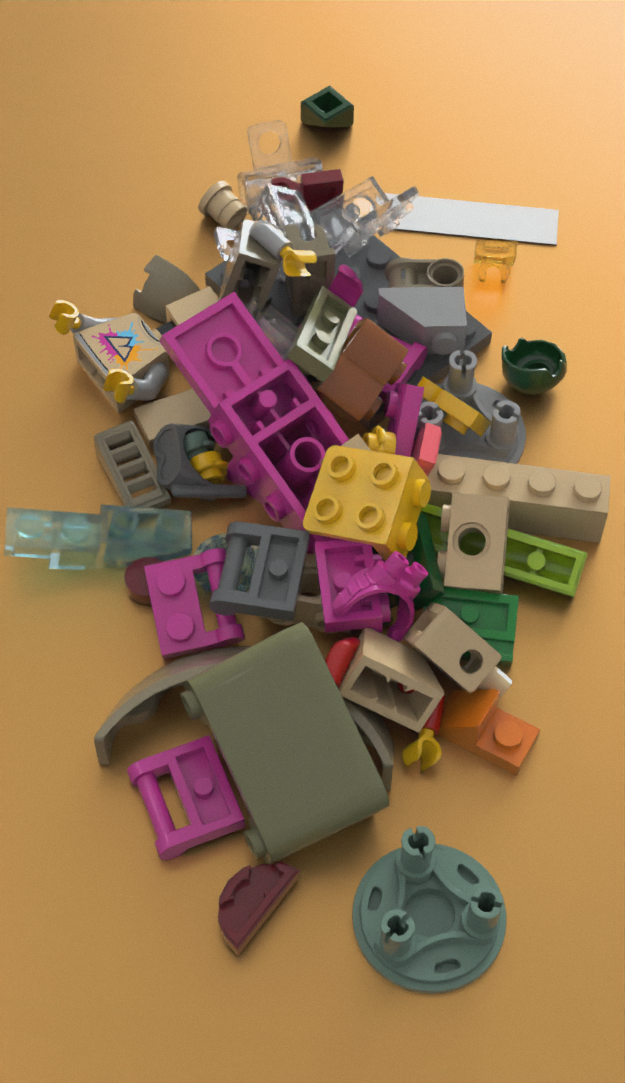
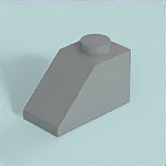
M464 287L379 288L377 322L411 345L417 342L428 347L427 354L448 355L460 350V353H464L467 332Z

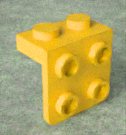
M338 445L331 446L326 451L303 519V527L310 534L372 545L385 561L394 551L401 553L406 558L407 552L414 548L417 540L418 530L416 524L421 508L426 507L430 499V480L413 457Z

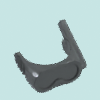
M170 423L161 428L153 444L157 463V478L161 485L171 490L174 497L201 498V500L207 499L208 501L217 498H246V485L213 484L199 475L190 464L184 451V436L197 431H204L208 435L210 430L207 427Z

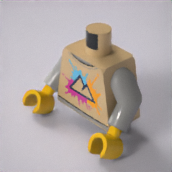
M66 300L55 302L49 317L52 320H57L54 325L56 331L62 335L68 334L70 330L74 333L72 335L77 362L117 413L124 411L137 400L152 401L157 397L170 375L168 353L159 340L163 334L175 327L171 322L151 330L138 314L131 313L119 318H94L79 313L76 306Z

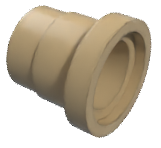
M219 181L212 185L205 192L198 205V210L205 217H212L228 231L239 226L248 212L247 207L232 193V187L225 181Z

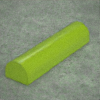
M427 504L426 507L421 508L420 513L427 517L435 553L438 555L439 550L447 551L448 533L441 532L442 508ZM508 528L504 576L574 598L588 553ZM468 533L462 538L460 549L466 555H477L484 549L486 539L480 533Z

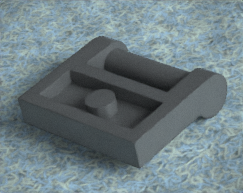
M231 522L228 525L225 537L228 548L218 589L212 591L209 608L213 612L224 616L242 613L294 621L310 544V533L308 531L247 522ZM252 545L259 546L249 592L237 591L246 548Z

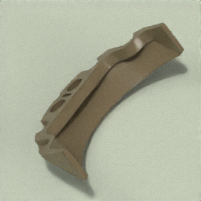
M231 646L198 652L173 661L144 678L116 704L94 736L99 764H110L113 743L119 730L125 725L138 724L149 720L155 714L161 697L168 690L184 686L185 680L251 646ZM342 697L364 744L372 746L377 750L382 760V782L385 789L391 791L394 742L388 728L378 713Z

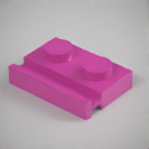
M396 383L395 391L389 390L387 394L384 417H389L387 432H392L396 435L395 455L411 457L424 387Z

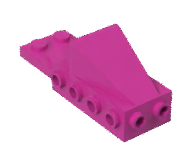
M234 291L163 334L159 342L210 412L211 416L208 422L211 424L210 432L213 438L222 448L227 447L233 455L226 470L227 479L235 485H246L247 494L261 503L269 517L275 522H280L284 528L307 531L303 527V519L321 469L319 462L325 457L329 447L334 445L341 446L349 439L336 422L333 414L326 408L313 390L305 375L292 360L284 361ZM310 534L308 554L315 555L314 542L339 539Z

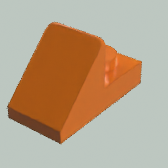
M480 689L473 691L471 694L465 690H454L443 707L438 736L517 776L535 745L541 729L497 708L500 697L499 690Z

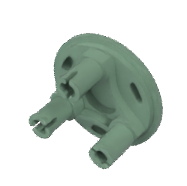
M416 826V833L413 834L412 828L407 829L403 833L401 848L381 857L362 878L354 897L352 912L353 930L363 956L383 978L392 984L413 992L426 994L446 993L463 988L480 978L497 958L506 932L505 903L494 878L478 861L458 849L435 844V836L430 829L424 826Z

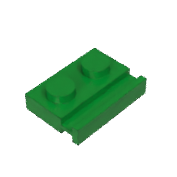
M444 587L445 594L432 602L446 606L502 656L497 664L511 666L513 662L519 596ZM429 604L423 607V612L429 606ZM464 652L460 660L470 661V652Z

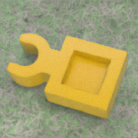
M424 376L417 386L424 387L422 398L428 402L436 403L439 409H442L447 414L443 419L444 423L462 435H465L468 429L482 437L491 422L481 413Z

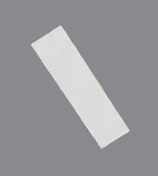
M380 193L375 227L557 245L559 210Z

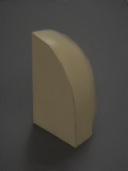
M155 255L143 270L150 275L144 283L142 292L138 289L134 291L133 307L153 319L167 323L166 305L198 292L200 289L186 273L162 257Z

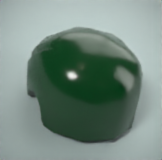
M522 337L518 339L517 344L511 350L506 345L502 347L503 376L513 389L526 395L545 393L564 379L567 373L566 355L555 343L542 339L527 341Z

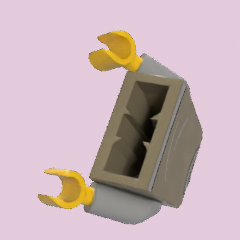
M243 220L227 260L218 301L235 291L276 349L275 343L279 342L282 334L281 330L277 326L263 328L261 325L263 319L260 314L281 267V261L283 260V269L286 275L292 277H311V274L306 270L305 263H316L317 257L313 251L293 250V244L272 223L264 220L255 222Z

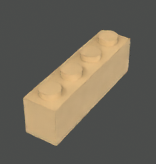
M444 454L437 455L436 464L428 475L431 484V495L428 504L443 508V504L451 505L452 493L509 497V529L522 533L600 543L609 511L611 476Z

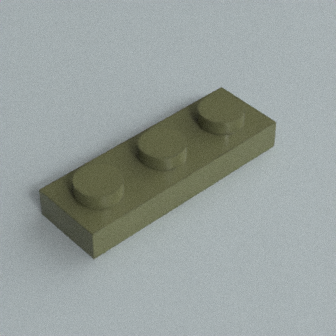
M322 286L312 299L287 358L292 360L301 372L313 375L324 383L336 366L357 310Z

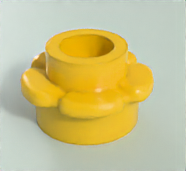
M376 426L372 433L366 432L362 439L371 451L395 455V433L384 431V428H381V426Z
M207 451L190 459L189 462L204 479L213 484L224 483L228 462L222 459L219 452Z

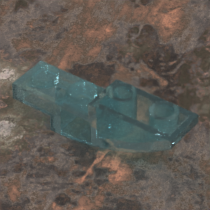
M101 504L99 514L7 507L4 556L49 559L48 569L128 567L133 561L142 557H155L162 561H167L189 555L192 552L191 511Z

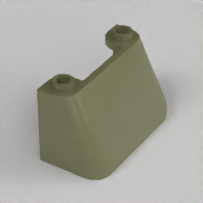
M303 622L288 627L185 680L184 687L186 691L180 693L185 710L192 721L200 718L205 726L209 725L249 811L250 817L248 821L250 829L244 831V836L255 859L263 857L266 864H273L365 820L389 806V798L382 779L315 639Z

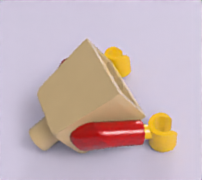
M364 628L358 638L349 637L335 643L330 648L325 662L341 696L419 733V738L403 750L402 757L405 765H411L419 757L422 759L421 771L435 764L441 758L442 752L439 743L433 736L439 734L445 693L425 657L418 651L371 628Z

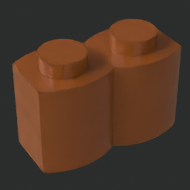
M363 319L356 324L347 336L333 372L324 383L317 379L312 388L325 405L350 424L359 422L362 418L368 421L382 404L383 400L378 396L386 383L393 385L404 373L407 364L403 360L409 350L370 319Z

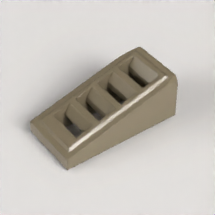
M133 421L120 424L94 436L96 455L130 519L172 503L167 489L158 482L157 468ZM134 457L137 458L136 460H133L121 466H117V464L121 462H124ZM140 473H145V475L130 480L128 482L124 481L125 479H128ZM150 486L154 489L135 498L131 496L132 493Z

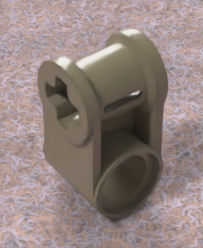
M396 258L390 261L385 268V277L389 282V288L464 287V268L454 259ZM402 270H405V279L401 278Z

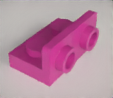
M341 539L314 542L325 633L371 628L382 634L383 623L391 621L388 594L376 593L366 596L356 602L342 616H337L332 611L333 601L344 590V585L349 578L361 569L372 568L379 560L383 561L380 554H373L372 545Z

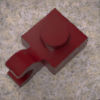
M341 169L301 174V183L294 182L286 177L274 178L271 180V194L275 195V209L282 211L301 206L303 214L342 210L344 179Z

